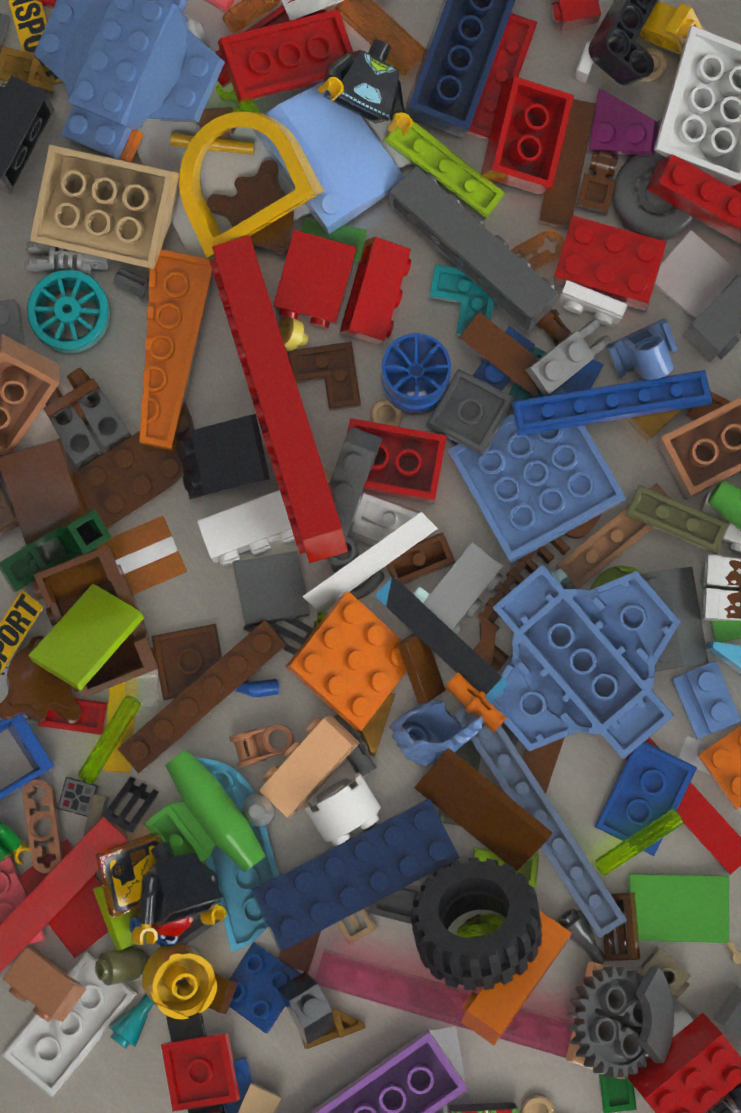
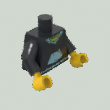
M374 39L368 53L363 50L345 53L326 67L324 83L318 88L319 93L322 94L326 91L324 94L325 98L375 124L388 121L390 117L391 122L388 124V131L394 132L399 127L402 131V136H405L412 127L413 122L410 116L405 113L401 82L398 79L399 70L385 62L391 49L389 44Z

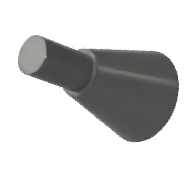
M575 909L565 912L559 918L561 926L572 932L569 940L583 951H586L593 962L602 965L605 962V955L595 943V937L581 910L576 911Z

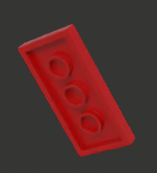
M338 9L221 37L217 42L238 103L324 82L326 67L343 54L353 52Z

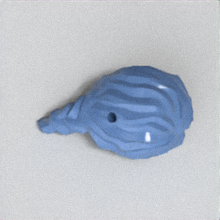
M435 700L418 704L395 720L389 728L393 731L392 738L396 741L397 746L405 757L418 765L427 766L428 764L435 763L447 748L456 752L459 747L475 736L479 729L482 728L483 718L479 717L463 728L456 720V717L450 715L449 711L445 710L446 703Z

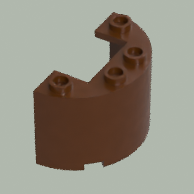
M110 545L34 574L35 580L31 582L33 591L38 600L44 599L46 606L50 605V607L45 609L52 626H55L92 584L97 585L139 610L120 564L117 565L115 561L116 555ZM144 620L140 622L81 690L84 698L159 669L154 649L149 645L150 637Z

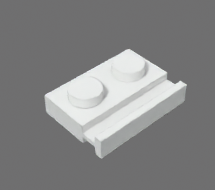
M568 280L558 300L564 303L563 307L577 314H581L582 311L594 315L593 319L596 318L599 323L611 326L612 323L618 325L628 305Z
M365 491L348 536L374 546L420 513V511Z

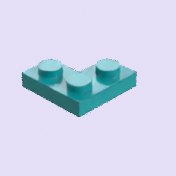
M435 264L429 298L461 304L455 335L460 336L477 312L482 313L491 321L494 300L458 268Z

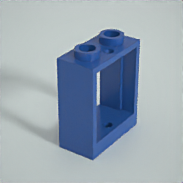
M22 714L10 720L3 719L0 721V733L7 729L10 731L33 770L1 789L0 801L54 767Z

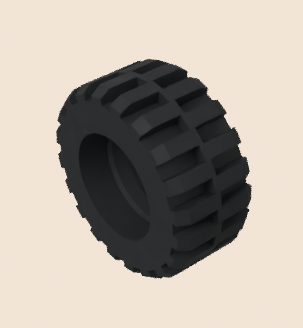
M469 858V862L460 863V860L452 862L450 867L445 870L441 867L433 873L434 878L432 880L427 878L420 886L421 892L416 893L413 899L410 920L420 960L426 968L430 969V973L436 979L442 980L445 978L446 984L457 988L458 985H464V990L476 991V987H484L485 990L493 989L494 984L502 982L505 985L513 981L512 976L517 973L520 976L528 969L527 961L532 963L538 954V947L542 943V923L537 895L534 888L529 885V880L520 872L516 874L514 867L506 863L500 866L498 860L487 858L485 862L479 861V858ZM474 910H490L506 918L497 930L482 937L465 938L448 931L449 926L454 920Z

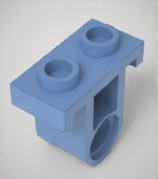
M664 318L606 346L616 374L619 377L626 375L625 372L634 369L646 380L658 379L669 374L674 369L669 351L675 352L678 350L669 323Z

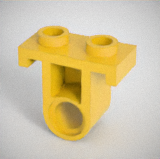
M657 1L639 36L653 45L681 55L689 27L694 26L702 30L703 28L691 6L680 3L679 7L676 8Z

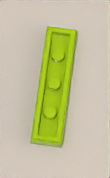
M413 120L412 127L405 136H402V131L399 127L394 132L387 134L383 140L386 144L424 173L429 172L432 174L439 185L454 194L462 203L484 220L505 194L503 190L489 179L480 177V172Z

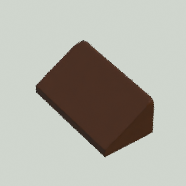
M442 532L418 542L387 564L386 567L390 577H396L405 585L454 565L456 562L446 537Z

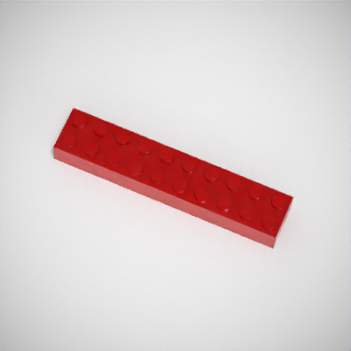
M250 235L212 246L215 259L209 260L299 554L306 553L310 564L346 553L348 550L342 526Z

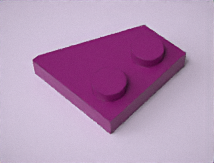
M598 89L589 150L591 152L605 150L613 152V154L654 156V146L659 124L654 119L605 90Z

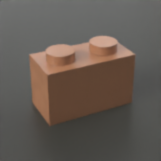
M27 946L3 977V980L12 986L9 992L23 1002L29 1000L35 1005L33 1011L47 1022L51 1019L63 1022L86 991L84 986L39 950Z

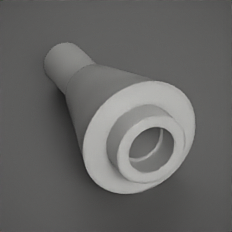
M256 793L246 798L242 805V814L250 825L260 827L272 820L275 814V806L263 794Z

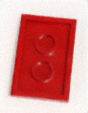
M68 839L63 841L64 854L66 855L74 847ZM48 853L46 858L41 859V863L50 868L51 862L56 860V856ZM34 866L19 876L26 895L46 876L37 871ZM96 874L48 923L74 958H77L109 932L93 891L94 888L103 885Z

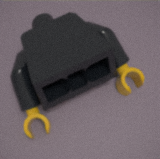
M169 842L161 843L151 849L156 863L143 876L138 922L141 923V926H137L132 932L131 938L134 944L142 946L145 932L147 944H154L157 941L158 934L155 929L151 928V925L154 923L159 927L200 914L202 923L206 925H214L215 920L222 921L225 919V908L218 906L223 895L219 888L217 873L202 863L197 855L192 852L175 857Z

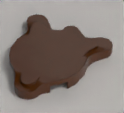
M271 160L264 161L255 176L236 178L234 185L237 194L234 197L220 194L211 195L207 200L210 211L225 217L233 228L286 196L287 194L280 188L277 181V164ZM294 210L251 235L250 238L253 246L269 249L278 255L287 253L291 242L290 234L294 221Z
M44 636L33 637L29 644L20 650L10 662L6 679L8 694L0 703V717L4 720H10L20 714H24L36 722H42L45 720L47 711L50 709L54 710L68 723L77 722L82 715L80 706L72 696V686L32 662L29 654L45 638Z

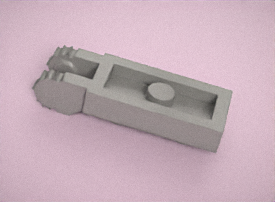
M596 318L580 330L569 334L526 369V372L544 396L552 393L596 357L595 354L612 342L611 338L606 335L600 337L592 346L588 347L583 338L596 331L601 325Z

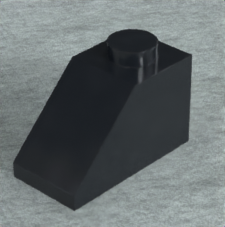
M306 972L277 988L307 1045L335 1028L332 1009L318 983Z

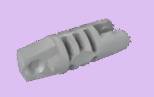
M27 242L26 244L27 252L36 255H49V260L29 259L25 261V271L56 272L59 270H76L90 274L91 270H108L109 259L36 242Z

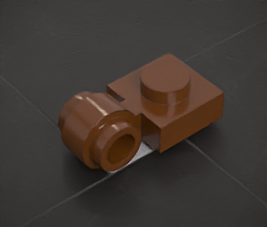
M600 150V152L593 151L589 170L595 171V175L584 173L576 207L608 214L616 180L605 177L607 175L614 176L618 157L612 156L613 152Z

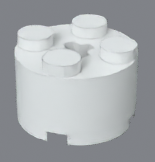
M360 773L354 774L355 781L350 782L349 778L346 777L316 796L319 802L313 807L310 802L304 806L306 813L324 842L331 841L334 847L348 840L351 837L349 832L359 826L362 829H366L379 820L377 815L381 806Z

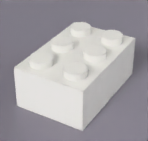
M280 490L197 521L210 558L215 564L220 562L222 566L241 560L239 555L251 550L252 554L255 555L271 548L270 543L282 539L283 543L295 540Z

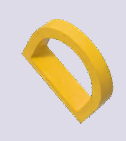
M232 112L208 122L192 138L184 153L180 167L179 189L182 204L207 258L214 256L212 246L248 235L251 236L325 192L292 132L273 117L258 112ZM237 127L252 128L267 136L277 147L295 185V190L222 234L202 194L200 185L201 164L209 146L221 134Z

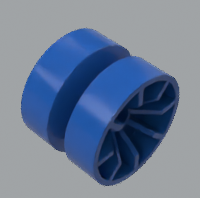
M421 333L406 334L393 341L385 351L382 360L381 387L385 398L395 408L406 414H424L435 409L449 385L451 361L447 350L437 339Z

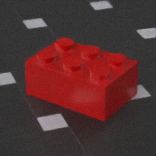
M516 76L504 82L501 86L480 177L539 195L552 189L574 95Z
M573 215L555 271L554 285L564 288L568 280L628 304L627 306L647 312L667 242Z
M350 418L347 435L351 427L382 438L363 491L434 504L447 435Z
M701 1013L672 1038L664 1064L654 1063L649 1057L646 1059V1067H638L637 1074H629L627 1077L655 1113H705L741 1083V1057L713 1022L704 1013Z

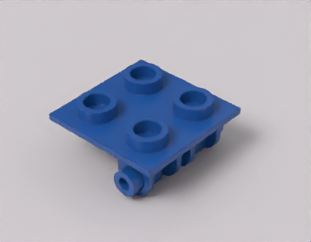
M253 942L230 977L231 980L238 984L229 1007L268 1034L285 1008L277 988L301 973L294 968L288 967Z

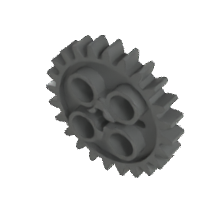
M603 967V970H593V976L583 978L585 986H576L575 989L580 997L579 999H570V1002L576 1009L575 1012L567 1013V1016L574 1019V1024L568 1026L567 1030L575 1031L576 1036L570 1043L579 1044L580 1048L577 1050L576 1056L586 1057L584 1061L585 1067H593L594 1074H603L604 1077L627 1078L628 1074H637L638 1067H646L645 1057H650L638 1042L643 1019L642 1007L636 991L644 978H637V971H627L626 967Z

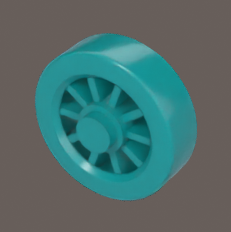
M59 270L48 274L35 285L28 299L27 317L34 334L44 345L61 353H79L93 347L104 336L110 322V305L102 287L91 276L76 270ZM65 288H74L71 296H67ZM60 290L62 297L57 299L53 294ZM81 290L84 291L87 295L77 301ZM48 299L55 304L54 307H45ZM92 301L95 305V309L82 308ZM44 314L55 315L45 322ZM83 316H95L94 324L92 326L82 319ZM60 322L57 333L55 335L50 330V328H52ZM79 323L88 330L86 334L78 337L75 326ZM67 326L71 328L73 339L63 338Z

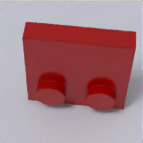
M228 1032L161 1044L173 1112L235 1102L240 1099Z

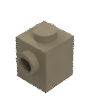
M658 946L635 970L644 978L650 967H659L668 982L672 997L674 996L676 999L689 986L687 980L691 975Z

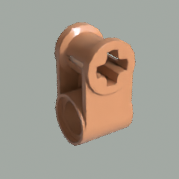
M279 724L230 736L229 740L234 742L239 759L237 763L239 769L266 761L267 758L284 754L294 744L295 736L288 726ZM276 730H282L287 735V744L281 749L275 748L271 744V734Z

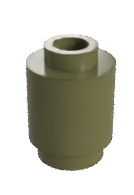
M128 947L120 951L103 952L95 963V972L98 979L102 980L107 986L132 981L143 975L147 959L142 949H135L134 947Z

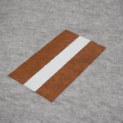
M164 516L118 534L97 547L100 549L108 545L111 546L116 555L115 561L117 565H121L133 595L187 572Z

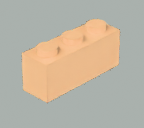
M333 716L323 719L320 717L316 718L306 729L305 732L309 735L300 744L296 741L285 752L286 761L280 767L277 765L273 766L263 777L266 783L259 791L287 818L295 815L360 744Z

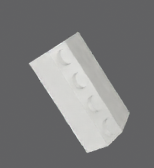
M690 26L654 150L665 157L674 154L729 187L741 183V45L700 28Z

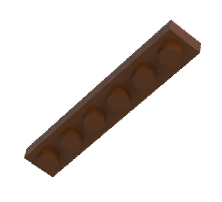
M264 620L124 742L118 750L138 774L142 773L288 644L267 620Z

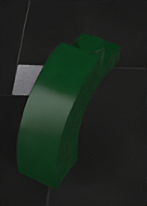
M89 510L21 547L17 552L0 561V571L12 591L17 592L35 580L34 574L65 563L75 557L85 555L112 537L96 510Z

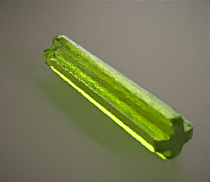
M130 695L124 697L80 769L78 776L85 782L91 784L96 780L139 710L141 702Z
M671 809L595 860L597 869L602 875L609 874L683 824V819L675 809Z

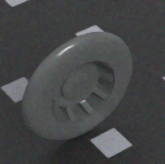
M656 151L654 156L634 155L624 163L615 179L613 199L619 216L632 230L645 236L662 238L683 231L695 218L645 190L658 162L666 158ZM650 172V173H651V177H648V178L646 179V178L644 177V174ZM636 181L641 184L639 188L634 185ZM633 195H637L638 201L634 200ZM667 212L671 213V215L665 216L664 214Z

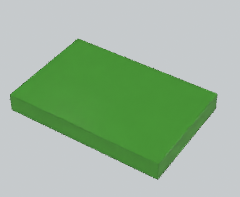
M629 874V893L635 892L639 941L729 943V876Z

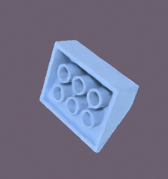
M321 82L278 104L265 113V115L271 116L285 125L296 137L325 192L306 202L305 205L327 236H329L387 196L389 191L405 176L360 115L325 98L324 94L326 91L322 94L318 92V88L324 83ZM253 129L257 138L295 189V185L277 147L267 136Z

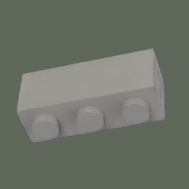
M471 542L423 604L455 634H458L462 629L458 624L465 614L472 617L483 603L478 599L486 588L491 592L503 578L498 573L503 566Z

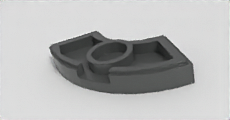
M650 967L636 991V995L641 1003L643 1019L638 1042L654 1063L664 1064L671 1046L674 1030L673 999L670 987L659 967Z

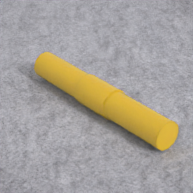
M171 133L170 145L188 147L195 135ZM218 137L209 146L207 151L254 155L255 142Z

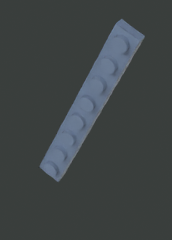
M466 707L454 713L463 728L478 719L472 712L468 714L465 711ZM483 723L479 732L471 737V741L506 795L553 832L540 848L597 936L601 938L626 922L627 919L502 726L500 725L492 733Z

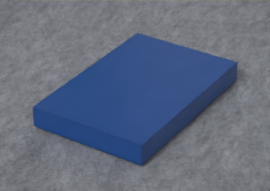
M644 741L630 753L594 827L655 856L697 767Z

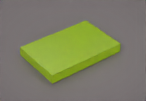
M92 584L29 654L32 662L81 691L140 624L144 616L141 611L97 585Z

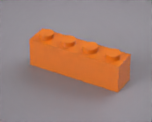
M541 911L542 943L538 947V954L532 963L527 961L528 969L520 976L517 973L512 976L513 981L505 985L500 982L494 984L493 989L485 990L483 987L479 994L472 992L462 1006V1009L466 1012L461 1023L493 1046H495L565 947L572 932Z

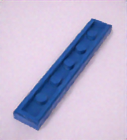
M702 370L665 376L654 380L634 381L512 401L511 406L517 435L519 436L710 405L712 397L706 371Z

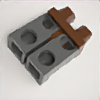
M80 367L66 376L74 390L63 396L57 387L46 402V407L43 408L78 469L104 454L86 425L90 424L106 451L131 437V434L95 379H91Z

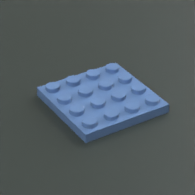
M560 387L549 395L565 393V391ZM512 414L506 417L484 457L460 444L448 449L452 460L510 563L626 500V496L584 425L518 436Z

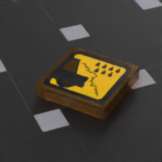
M153 832L95 854L108 912L113 918L139 908L143 876L156 863L151 849L162 843L159 833Z

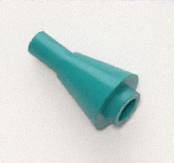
M147 994L144 995L137 1006H134L109 1027L113 1031L110 1038L125 1049L129 1044L136 1047L147 1020V1014L154 1005Z

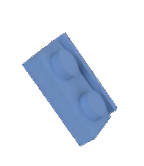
M716 661L671 679L696 739L741 722Z

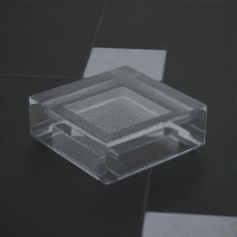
M141 675L126 681V708H159V675Z

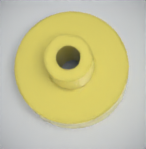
M284 317L279 322L278 327L285 349L293 351L298 345L305 346L308 341V335L304 333L303 323L292 317Z

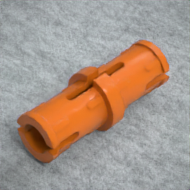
M459 672L444 687L466 707L465 711L468 714L472 712L477 718L482 717L483 723L492 733L507 719L485 698L487 695L483 691L479 692Z

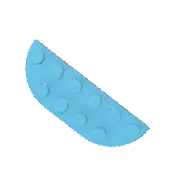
M196 758L216 777L242 812V805L246 798L256 794L245 777L231 766L220 761ZM250 825L266 857L246 872L242 871L217 845L211 856L206 859L208 867L218 875L219 888L223 895L221 902L218 904L226 910V917L223 922L232 952L240 950L255 941L267 928L249 891L279 875L266 825L260 827Z

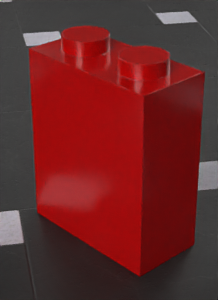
M294 230L273 303L275 308L280 309L279 315L298 319V315L310 317V324L323 328H329L330 323L337 325L358 251L357 247Z

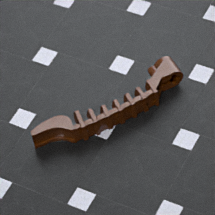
M602 513L564 535L571 539L584 537L595 526ZM560 537L550 542L563 556L571 549ZM544 546L517 560L519 563L506 574L507 579L504 583L501 582L495 589L497 593L486 602L485 605L487 607L483 613L480 612L475 618L479 621L480 642L473 650L496 672L508 660L509 656L495 645V635L500 627L494 622L498 617H501L493 607L511 592L509 588L513 582L518 586L526 579L520 574L524 568L532 574L539 567L532 561L536 554L547 564L555 558Z

